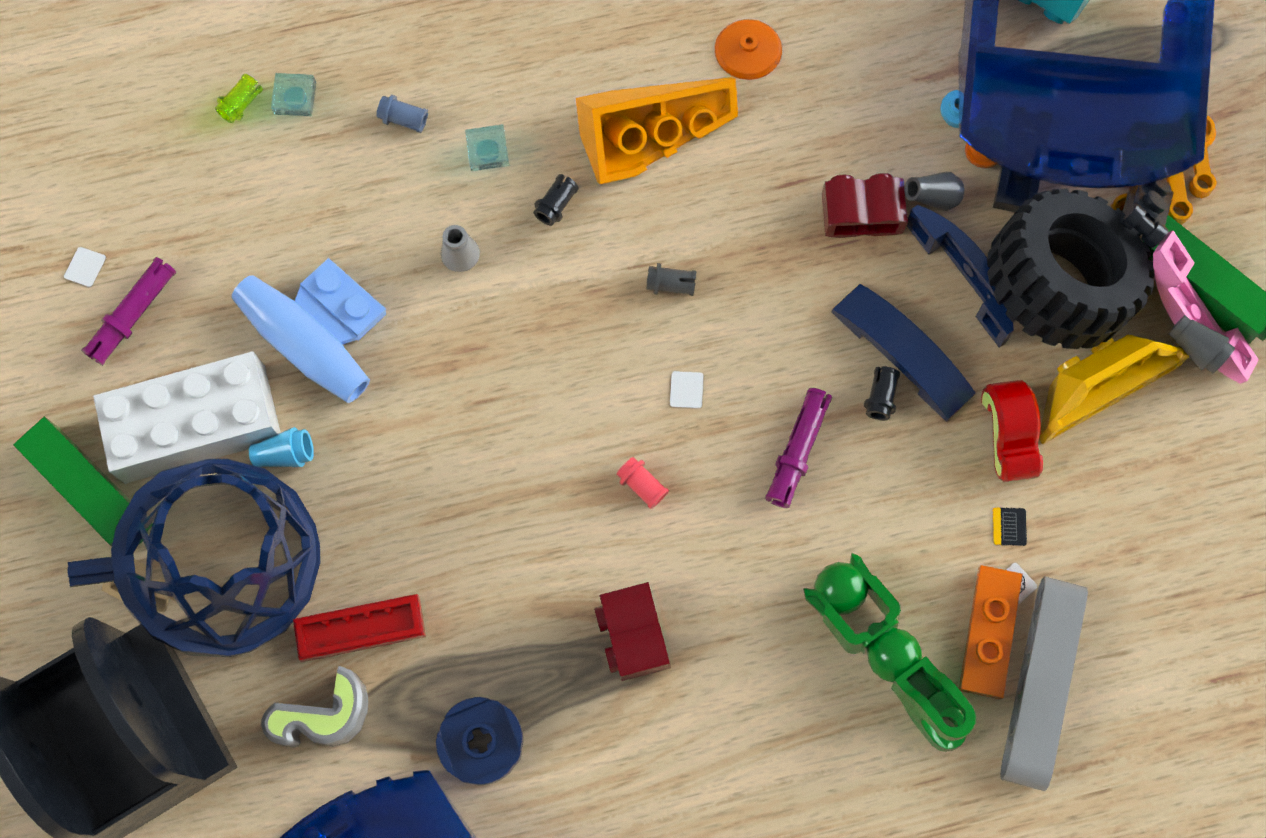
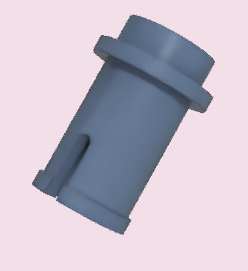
M395 95L390 97L383 96L379 102L376 116L382 119L383 124L388 125L392 122L421 133L427 122L428 109H422L398 101Z

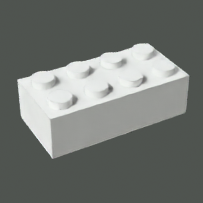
M254 351L93 396L108 470L124 484L155 476L163 470L249 449L251 444L262 442L281 433L266 369Z

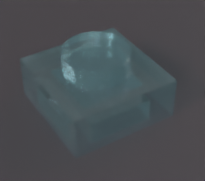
M275 73L271 109L274 115L312 116L316 90L314 75Z
M503 124L465 130L471 171L510 166Z

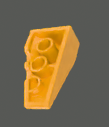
M733 77L611 90L576 98L580 137L599 184L635 177L646 171V166L663 156L668 158L678 152L677 148L696 137L700 139L738 117L736 79Z

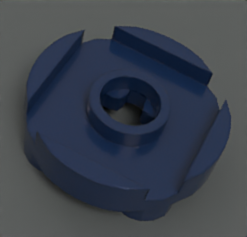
M483 697L469 698L454 705L444 717L445 719L436 738L438 757L447 772L462 782L479 786L496 783L510 774L515 765L521 760L524 742L521 725L514 713L498 701ZM478 729L484 735L491 734L492 741L487 744L488 750L484 753H480L477 748H469L468 742L474 739L473 732Z

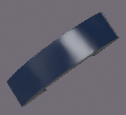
M920 205L912 208L908 217L907 227L928 255L942 247L983 301L975 317L1000 348L1008 341L1014 331L1013 322L1006 315L1007 309L1003 304L999 305L994 297L993 292L996 288L995 286H990L987 271L990 268L987 266L986 255L968 235L943 216Z
M859 284L832 309V313L859 339L864 336L920 389L918 395L946 422L976 394L952 361L920 328L897 308L869 288Z

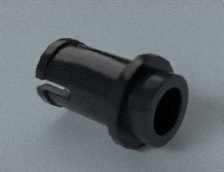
M559 174L555 178V182L543 199H538L534 203L536 209L533 213L535 217L549 226L561 221L563 218L561 212L579 190L576 182L568 176L565 179L563 174Z
M887 366L875 368L870 397L864 401L868 417L887 421L890 419L891 414L896 412V406L893 402L898 379L901 374L895 368Z

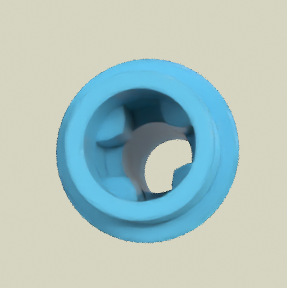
M295 427L249 446V458L252 465L256 467H303L305 462L312 461L314 457V448L310 434L306 429L298 430Z

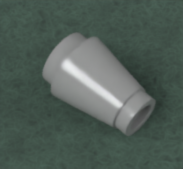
M451 225L443 232L442 262L448 269L455 272L470 270L479 260V246L463 227Z

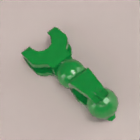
M851 553L849 563L836 562L824 567L817 575L814 589L803 588L805 600L823 617V622L846 652L851 654L867 653L868 663L873 672L881 679L893 683L891 689L904 705L913 723L933 747L943 752L959 748L976 723V713L973 706L958 687L945 674L940 672L927 656L922 659V649L917 639L909 632L897 628L901 613L899 602L882 582L869 572L862 558L854 553ZM868 594L884 614L885 619L879 623L870 624L867 632L856 634L840 615L850 614L858 610L864 604ZM947 717L955 727L948 726L942 718Z

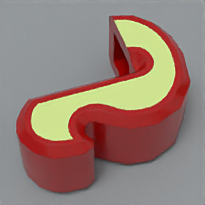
M1023 380L987 384L982 391L981 403L988 411L992 412L994 467L998 478L1003 482L1038 478L1043 471V456L1038 448L1041 420L1033 390Z

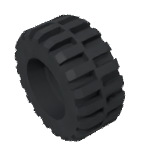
M1052 189L1051 192L1042 191L1035 194L1031 199L1026 200L992 241L991 249L987 256V266L990 268L987 273L990 286H995L996 288L993 292L994 297L999 305L1003 304L1007 309V317L1012 322L1018 321L1024 327L1022 331L1031 337L1036 334L1042 338L1043 343L1051 346H1056L1060 343L1062 348L1066 349L1096 347L1101 342H1107L1146 305L1147 298L1152 294L1154 279H1152L1154 277L1153 261L1148 259L1151 256L1150 248L1140 239L1141 234L1134 228L1129 230L1120 223L1122 211L1119 208L1114 210L1108 206L1107 200L1099 196L1095 198L1089 197L1088 192L1073 190L1071 193H1069L1068 189ZM1052 253L1071 262L1082 273L1088 285L1066 273L1056 262Z

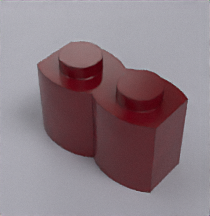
M878 173L872 175L867 180H862L843 174L834 176L831 180L824 183L822 204L826 237L890 236L904 232L908 218L903 178L893 177L889 173Z
M649 582L599 595L602 606L595 607L594 610L600 632L609 631L612 646L604 649L610 672L619 671L621 680L625 681L670 669L671 665Z

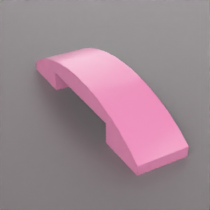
M1173 230L1168 232L1153 252V269L1157 289L1169 317L1175 325L1186 315L1191 320L1193 319L1228 337V343L1235 347V349L1218 371L1240 384L1247 382L1259 359L1238 328L1222 332L1186 277L1195 262Z

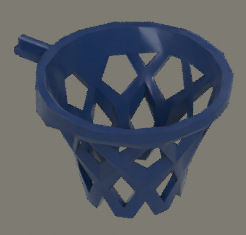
M205 459L158 473L135 492L118 522L111 548L112 557L67 562V571L70 587L114 582L126 609L153 639L191 656L233 657L250 653L285 633L293 623V619L297 618L309 603L321 562L320 541L316 524L297 492L268 470L230 459ZM217 473V474H215V475L200 476V475H205V474ZM253 484L267 487L276 494L277 501L263 493ZM231 485L248 493L258 504L269 526L261 546L258 567L242 569L233 574L222 587L208 578L197 575L181 577L174 559L168 549L161 543L166 516L171 506L190 489L201 486ZM163 499V501L147 517V511ZM272 507L280 512L279 519L275 514L274 510L272 509ZM286 520L301 537L302 550L293 558H291L284 535ZM153 522L150 534L148 535L146 529ZM141 539H143L147 549L146 577L135 573L134 552ZM280 544L287 563L274 568L275 548ZM154 560L160 563L165 582L152 581ZM301 563L295 584L293 570ZM287 575L289 597L280 608L261 607L269 585ZM245 585H259L253 606L235 600ZM198 591L212 603L195 614L184 596ZM155 593L174 597L187 615V618L175 621L158 613ZM223 610L246 615L236 633L219 636L205 620ZM256 617H270L249 629ZM196 626L204 634H201L189 627Z

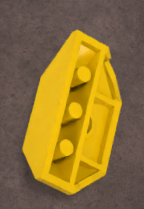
M1128 334L1117 341L1111 338L1107 342H1101L1090 350L1093 354L1083 360H1080L1078 356L1067 360L1057 368L1059 374L1050 384L1039 440L1042 444L1047 443L1178 369L1189 356L1180 347Z

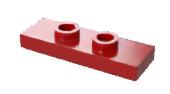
M418 594L293 619L300 662L426 637Z

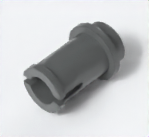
M657 263V267L649 266L646 290H654L656 295H658V291L694 296L696 284L694 282L697 272L696 270L687 271L662 268L661 263Z

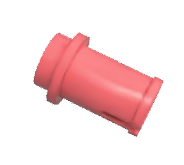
M632 457L618 470L617 475L621 478L619 483L622 486L627 484L650 509H653L668 494L669 490L643 467L645 465L643 460L637 461Z

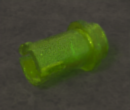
M243 74L241 79L225 97H218V105L215 107L216 112L229 123H234L235 120H242L244 117L242 112L258 94H261L263 91L262 86L258 85L255 87L259 82L252 76Z

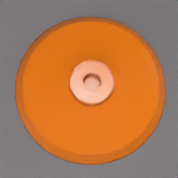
M743 19L729 24L720 32L715 42V56L721 68L731 76L739 79L753 80L768 75L777 67L782 56V43L776 31L766 23L753 19Z

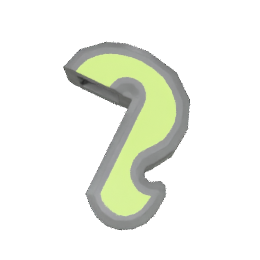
M338 666L332 708L274 703L265 711L261 719L264 735L276 744L292 748L300 745L299 735L301 733L311 741L321 745L334 747L348 743L361 731L368 712L366 686L356 673Z

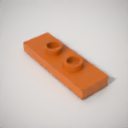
M983 565L978 567L959 684L960 691L1000 700L1004 698L1022 573Z

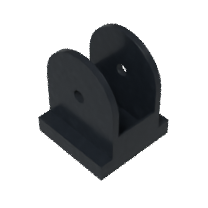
M88 617L73 626L72 649L18 681L0 677V777L28 816L53 838H124L238 768L174 648L153 639L141 625L125 633L95 618Z

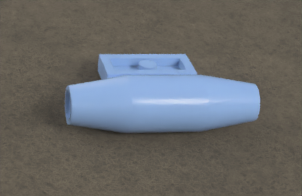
M328 258L300 283L295 301L254 275L246 277L236 286L232 293V299L258 333L307 378L347 403L353 402L365 391L370 379L344 348L343 344L355 340L359 341L386 315V308L332 260Z

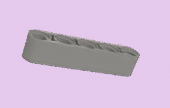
M1045 576L1039 584L1002 759L1000 777L1004 781L1041 791H1046L1050 784L1088 596L1087 587Z

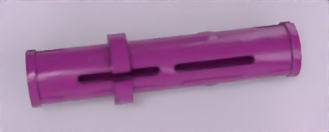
M158 257L153 259L151 265L112 314H106L101 321L104 324L81 350L92 360L96 359L95 362L103 366L122 339H128L132 335L130 329L171 277L176 274V271L168 263L163 265L162 259Z
M808 388L786 449L782 456L778 455L775 463L777 470L765 496L766 501H772L771 504L777 507L790 508L801 476L804 477L807 473L808 465L806 463L809 458L808 456L822 425L825 413L832 401V396L826 394L824 390Z

